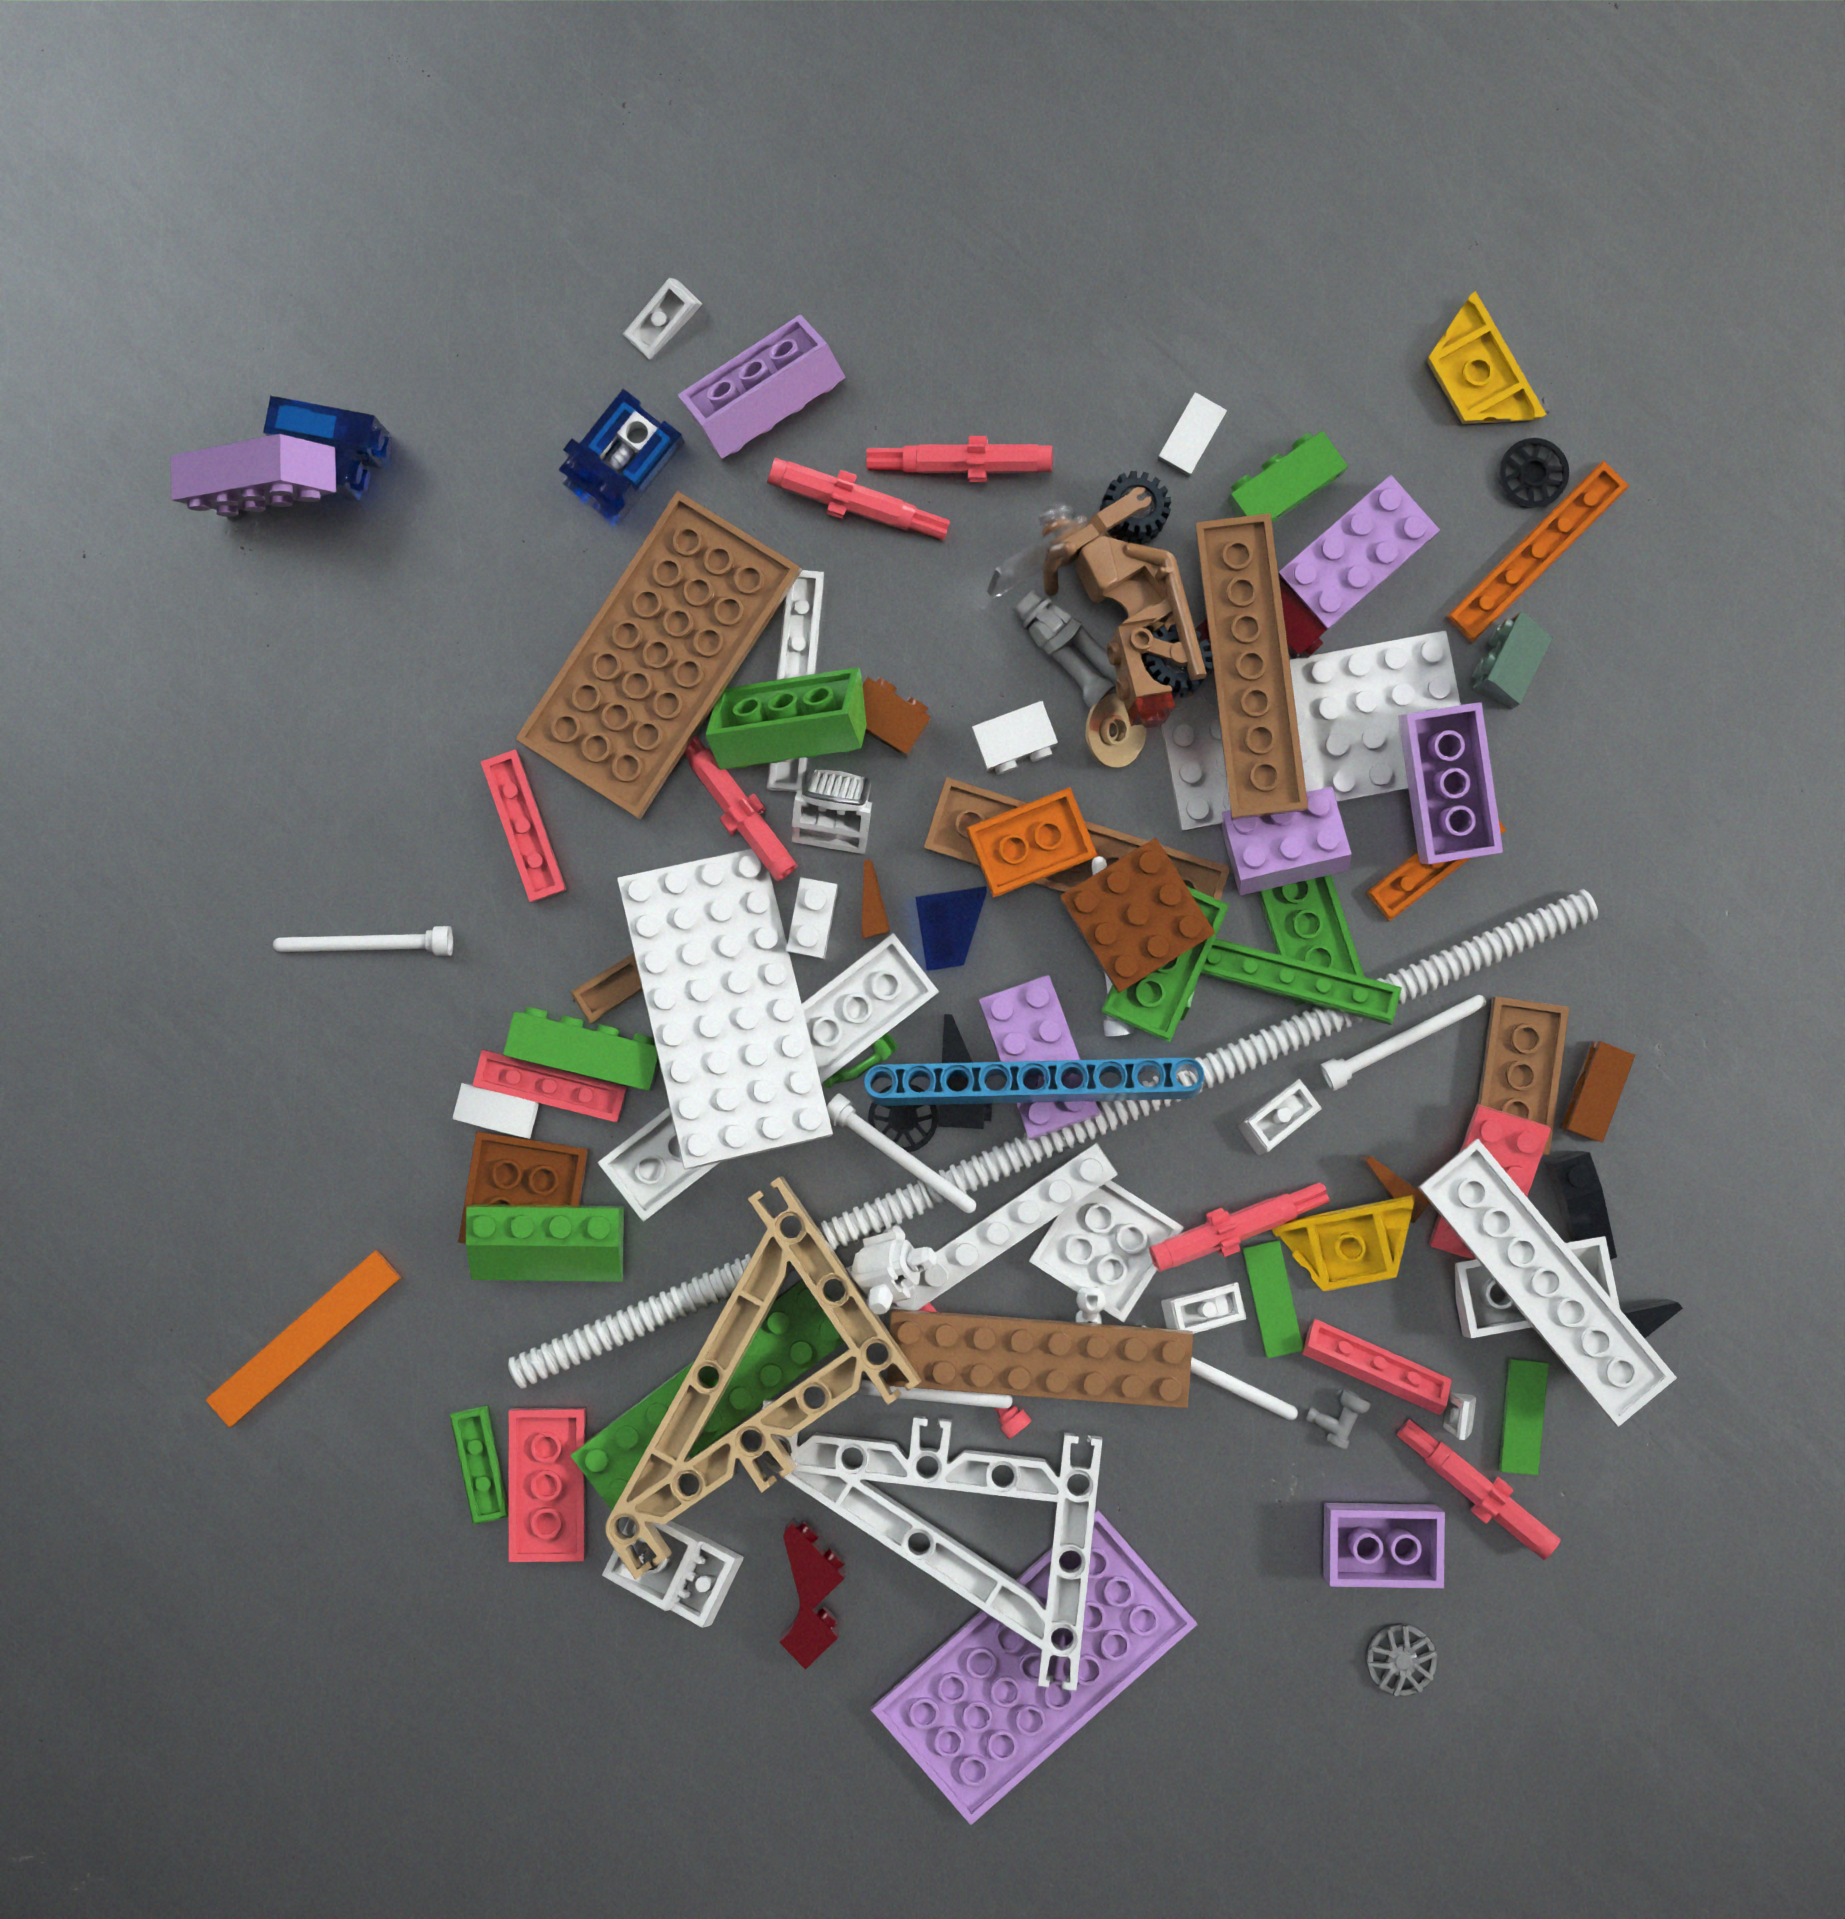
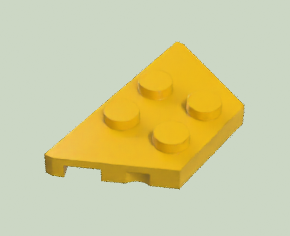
M1473 292L1430 353L1426 362L1462 424L1541 420L1547 415L1477 292Z
M1411 1195L1296 1218L1273 1228L1272 1232L1276 1237L1279 1236L1293 1252L1292 1256L1302 1267H1305L1310 1272L1311 1278L1322 1291L1396 1278L1415 1197Z

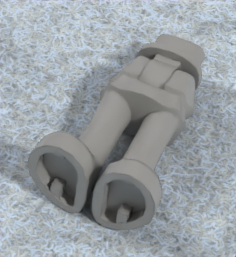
M1032 590L1013 611L1024 620L1022 626L1030 632L1037 646L1045 649L1050 659L1054 658L1081 687L1083 690V700L1091 709L1104 695L1109 694L1116 687V679L1118 677L1115 666L1109 663L1107 651L1090 636L1081 625V621L1072 618V613L1054 604L1050 606L1052 601L1049 598L1044 600ZM1070 643L1084 654L1100 671L1103 677L1090 670L1069 649Z

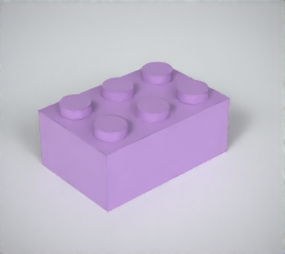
M1332 786L1306 792L1307 811L1231 820L1230 810L1222 812L1221 829L1240 896L1349 871L1352 854Z
M1324 1503L1323 1579L1330 1587L1444 1588L1445 1512L1436 1504Z

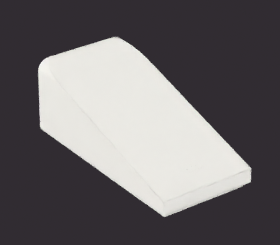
M668 278L625 330L623 335L651 360L695 314L702 303L678 280Z
M1298 1079L1237 1125V1128L1258 1155L1269 1152L1322 1108L1303 1082Z
M1238 1282L1161 1301L1167 1329L1193 1331L1194 1334L1247 1319Z
M1449 1392L1443 1428L1459 1440H1465L1472 1432L1476 1397Z

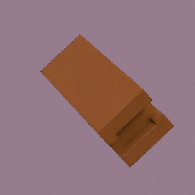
M1591 1041L1559 1128L1594 1142H1603L1636 1054L1602 1041Z

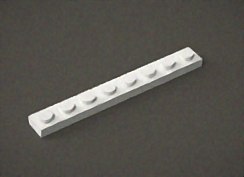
M1097 1142L935 1252L937 1257L935 1266L921 1272L919 1283L909 1290L911 1299L892 1303L886 1313L878 1314L886 1329L889 1330L891 1326L892 1309L919 1310L1118 1175Z

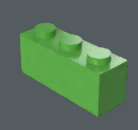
M1323 430L1314 437L1308 432L1291 445L1294 449L1283 458L1278 453L1262 464L1261 467L1264 471L1253 479L1247 474L1231 486L1234 492L1230 494L1227 502L1238 517L1271 513L1273 523L1343 475L1348 465Z

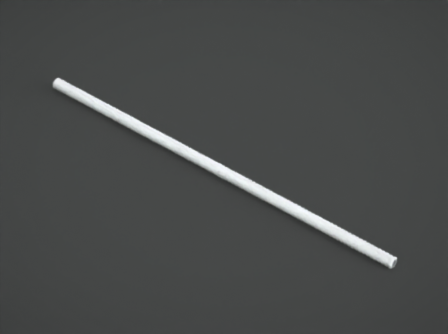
M1582 889L1578 891L1577 896L1574 894L1568 895L1566 901L1564 899L1557 900V905L1550 903L1546 905L1545 910L1542 908L1536 909L1534 915L1531 912L1525 914V919L1518 917L1514 919L1513 924L1510 922L1504 923V928L1502 929L1499 926L1493 928V933L1486 931L1482 933L1481 938L1478 936L1472 937V942L1470 943L1467 940L1461 942V947L1454 945L1450 948L1449 952L1446 950L1440 951V956L1438 957L1433 954L1429 956V961L1425 959L1419 960V965L1417 966L1410 964L1406 971L1401 968L1397 970V975L1390 973L1387 974V979L1378 978L1376 980L1402 987L1398 1001L1402 1005L1405 1003L1406 998L1410 1000L1416 999V994L1425 995L1427 994V989L1434 991L1437 989L1438 984L1442 986L1448 985V980L1457 981L1459 980V975L1466 977L1469 975L1470 970L1473 972L1480 971V966L1489 967L1491 966V961L1498 963L1503 956L1505 958L1512 957V952L1517 954L1523 952V947L1530 949L1535 942L1537 944L1544 943V938L1548 940L1553 939L1555 933L1562 935L1567 928L1569 930L1576 929V924L1580 926L1585 925L1587 919L1590 921L1596 920L1598 917L1597 906L1590 893ZM1314 1006L1312 1007V1012L1309 1013L1305 1010L1302 1012L1301 1017H1297V1015L1291 1016V1021L1282 1020L1278 1027L1273 1024L1268 1031H1265V1029L1259 1030V1035L1257 1036L1254 1034L1248 1035L1249 1039L1246 1041L1241 1038L1236 1045H1233V1043L1227 1044V1049L1225 1050L1222 1048L1216 1049L1217 1053L1214 1055L1209 1052L1204 1059L1200 1057L1195 1058L1204 1070L1202 1088L1206 1086L1210 1089L1216 1081L1218 1084L1224 1082L1223 1078L1233 1079L1234 1074L1237 1072L1242 1075L1245 1073L1246 1068L1253 1070L1256 1068L1255 1064L1265 1065L1266 1060L1269 1058L1274 1061L1277 1059L1278 1054L1282 1056L1288 1055L1287 1050L1297 1051L1299 1045L1302 1044L1306 1047L1309 1045L1310 1040L1314 1042L1320 1041V1036L1329 1037L1331 1036V1031L1334 1030L1338 1033L1341 1031L1342 1026L1346 1028L1352 1027V1022L1361 1023L1363 1018ZM1181 1071L1176 1075V1080L1183 1086H1192L1197 1081L1196 1076L1190 1071ZM1157 1076L1152 1077V1082L1148 1083L1145 1080L1142 1081V1085L1144 1087H1153L1159 1082ZM1181 1099L1099 1101L1097 1106L1100 1116L1029 1140L1027 1133H1024V1138L1014 1137V1142L1009 1144L1008 1141L1003 1142V1147L998 1148L994 1146L992 1147L993 1151L989 1153L986 1150L982 1151V1156L977 1158L976 1155L971 1156V1161L966 1162L962 1160L960 1161L961 1165L957 1167L952 1164L949 1166L950 1170L946 1172L941 1169L939 1170V1175L967 1195L966 1191L972 1189L974 1192L977 1190V1186L981 1184L983 1187L988 1186V1181L992 1179L994 1182L999 1181L998 1177L1004 1175L1006 1178L1010 1176L1009 1172L1013 1170L1018 1173L1020 1172V1167L1024 1165L1026 1168L1031 1167L1030 1163L1036 1161L1038 1164L1042 1162L1041 1158L1045 1156L1050 1159L1052 1158V1153L1056 1151L1058 1154H1061L1065 1147L1072 1149L1074 1148L1073 1144L1077 1142L1082 1145L1085 1143L1084 1139L1088 1137L1090 1140H1093L1097 1133L1104 1135L1106 1134L1105 1130L1109 1128L1114 1131L1117 1129L1116 1125L1120 1123L1122 1126L1127 1125V1120L1137 1121L1139 1115L1142 1114L1146 1117L1149 1115L1148 1111L1153 1109L1154 1112L1160 1110L1159 1106L1169 1107L1171 1101L1174 1100L1178 1103ZM918 1179V1184L912 1186L909 1183L906 1185L907 1189L901 1190V1188H898L893 1195L888 1192L885 1194L886 1198L882 1200L879 1197L875 1198V1203L869 1204V1202H865L863 1208L859 1209L856 1206L850 1214L845 1211L842 1213L843 1217L837 1218V1216H833L831 1218L832 1221L829 1223L824 1220L818 1229L833 1251L837 1252L839 1246L843 1245L846 1248L849 1246L848 1242L850 1241L857 1243L862 1236L869 1238L871 1232L875 1231L878 1234L881 1232L880 1228L886 1227L889 1229L894 1222H897L899 1225L902 1223L903 1218L907 1217L910 1220L913 1218L912 1214L914 1213L924 1214V1209L929 1208V1210H933L935 1208L934 1205L937 1203L942 1206L945 1204L944 1200L946 1198ZM750 1253L746 1254V1259L744 1260L740 1258L735 1259V1264L730 1265L728 1262L724 1264V1269L714 1268V1273L710 1275L708 1272L702 1274L703 1278L701 1279L694 1277L692 1278V1283L682 1282L681 1287L678 1289L676 1286L670 1288L669 1293L662 1291L659 1293L660 1297L650 1296L649 1301L646 1303L641 1300L638 1302L637 1307L630 1305L625 1312L618 1310L614 1317L609 1314L606 1316L605 1321L598 1319L593 1326L586 1324L582 1331L577 1328L573 1330V1335L566 1333L562 1335L563 1339L561 1340L554 1338L550 1345L545 1342L541 1344V1349L531 1348L529 1354L522 1352L519 1354L518 1359L514 1356L509 1358L508 1368L512 1379L521 1389L526 1388L528 1382L535 1384L539 1377L543 1380L548 1378V1373L558 1374L560 1368L567 1370L570 1368L571 1363L575 1366L580 1364V1359L590 1360L592 1354L599 1356L602 1354L603 1349L607 1351L612 1350V1345L622 1346L624 1340L627 1339L631 1342L634 1340L635 1335L642 1337L647 1330L654 1332L656 1330L655 1327L658 1325L661 1328L665 1327L667 1321L674 1323L679 1316L686 1318L690 1311L694 1314L697 1313L699 1307L706 1309L709 1308V1303L711 1302L715 1304L720 1303V1298L722 1297L726 1300L729 1299L752 1255ZM791 1263V1264H790V1271H793V1270H795V1268H794V1266H793L792 1263Z

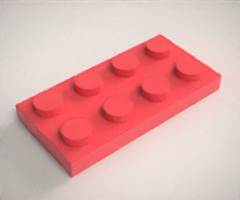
M1476 1104L1460 1152L1475 1139H1479L1527 1197L1551 1128L1548 1125ZM1438 1214L1429 1245L1433 1248L1472 1260L1476 1259L1442 1216Z
M586 1408L509 1410V1562L585 1561L586 1476L570 1455L586 1442Z

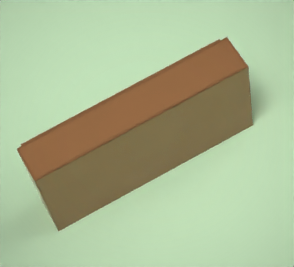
M634 953L570 992L589 1024L594 1023L643 992Z

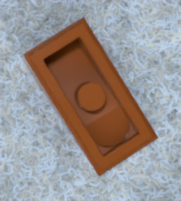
M870 859L864 860L862 940L888 934L891 931L874 865Z
M1363 1155L1360 1160L1390 1199L1414 1195L1415 1203L1410 1223L1414 1224L1430 1202L1420 1191L1372 1156Z

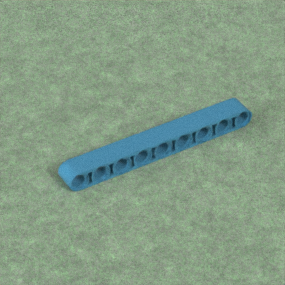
M1192 1058L877 1065L869 1069L864 1078V1085L870 1100L882 1106L1189 1099L1196 1096L1202 1089L1204 1070L1201 1064ZM1181 1071H1190L1196 1076L1197 1081L1192 1086H1183L1176 1080V1075ZM1111 1072L1118 1075L1121 1082L1114 1088H1106L1100 1083L1099 1079L1103 1074ZM1143 1072H1152L1156 1074L1159 1082L1153 1087H1144L1139 1083L1138 1076ZM1074 1073L1079 1075L1083 1082L1078 1088L1069 1089L1062 1084V1078L1067 1074ZM1037 1074L1045 1082L1041 1088L1031 1090L1025 1087L1023 1081L1027 1076ZM993 1075H1000L1007 1081L1004 1088L997 1091L990 1090L985 1083ZM955 1076H963L968 1080V1085L964 1090L956 1092L949 1089L948 1082ZM884 1077L892 1081V1087L886 1093H877L872 1089L873 1083L879 1078ZM916 1077H925L929 1079L930 1086L924 1092L919 1093L911 1090L910 1083Z

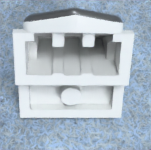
M811 770L807 776L803 791L798 790L795 796L792 842L865 854L872 802H868L871 787L870 780L843 771Z

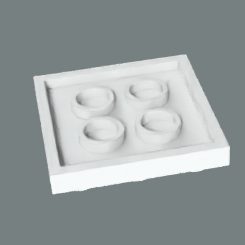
M1109 1180L1057 1215L1028 1261L1077 1293L1084 1286H1098L1104 1291L1106 1296V1304L1103 1309L1124 1322L1157 1271L1150 1257L1149 1247L1180 1234L1184 1227Z

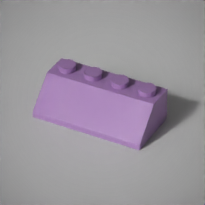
M800 314L679 393L678 397L709 444L720 458L723 459L729 454L738 452L744 444L759 434L770 431L776 423L788 415L803 409L806 403L820 394L831 391L838 382L846 377L828 344Z

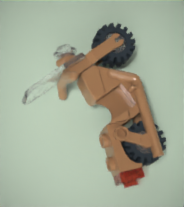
M1130 471L1128 478L1123 473L1118 476L1117 480L1114 479L1110 483L1102 499L1100 512L1096 513L1090 520L1085 515L1076 517L1074 508L1066 506L1065 503H1054L1045 507L1044 512L1039 516V524L1044 527L1042 530L1043 538L1000 564L994 571L987 593L991 598H996L1043 570L1045 593L1049 596L1056 595L1059 590L1058 567L1067 566L1076 560L1075 570L1091 601L1100 603L1106 598L1114 600L1124 607L1128 614V619L1122 622L1115 634H1113L1111 642L1107 644V656L1109 663L1115 666L1118 677L1116 679L1117 695L1120 700L1124 701L1130 725L1143 724L1145 728H1152L1166 722L1175 708L1173 699H1175L1178 693H1180L1181 698H1187L1197 692L1211 670L1212 663H1210L1213 655L1212 651H1206L1209 646L1208 641L1205 639L1200 643L1198 640L1201 633L1194 629L1174 555L1166 550L1140 545L1147 543L1149 537L1153 540L1161 532L1171 511V508H1169L1171 497H1165L1168 489L1166 486L1158 488L1161 480L1157 477L1152 482L1147 480L1150 473L1143 472L1141 477L1137 478V471ZM1124 536L1129 537L1128 542L1122 541ZM1137 539H1139L1140 544H1135ZM1158 628H1160L1159 631L1157 632V634H1155V633H1154L1153 635L1151 634L1153 631H1155V630H1157Z

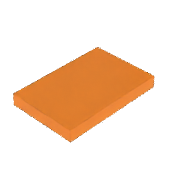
M1071 787L966 828L993 898L1098 857Z

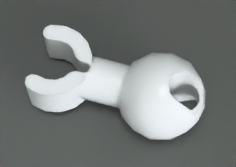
M1084 1286L1079 1290L1076 1298L1080 1309L1076 1314V1322L1088 1323V1321H1091L1094 1324H1102L1100 1311L1103 1310L1106 1304L1104 1291L1098 1286Z

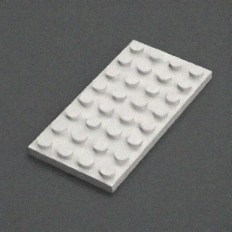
M1446 631L1289 660L1306 792L1332 786L1336 802L1407 790L1408 782L1398 715L1461 705ZM1210 674L1207 675L1193 696L1181 698L1180 693H1178L1175 699L1168 698L1164 706L1158 710L1181 832L1222 824V812L1230 810L1214 675Z
M749 849L618 877L617 883L684 1170L832 1136L833 1132L789 952L786 951L787 942L770 872L754 851Z

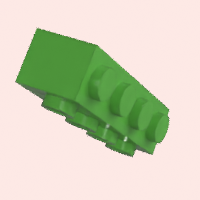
M528 1006L525 1007L524 1013L514 1011L503 1055L653 1091L660 1065L653 1037L635 1033L633 1039L619 1036L620 1029L598 1024L596 1031L582 1027L584 1020L562 1015L559 1022L547 1019L548 1011Z

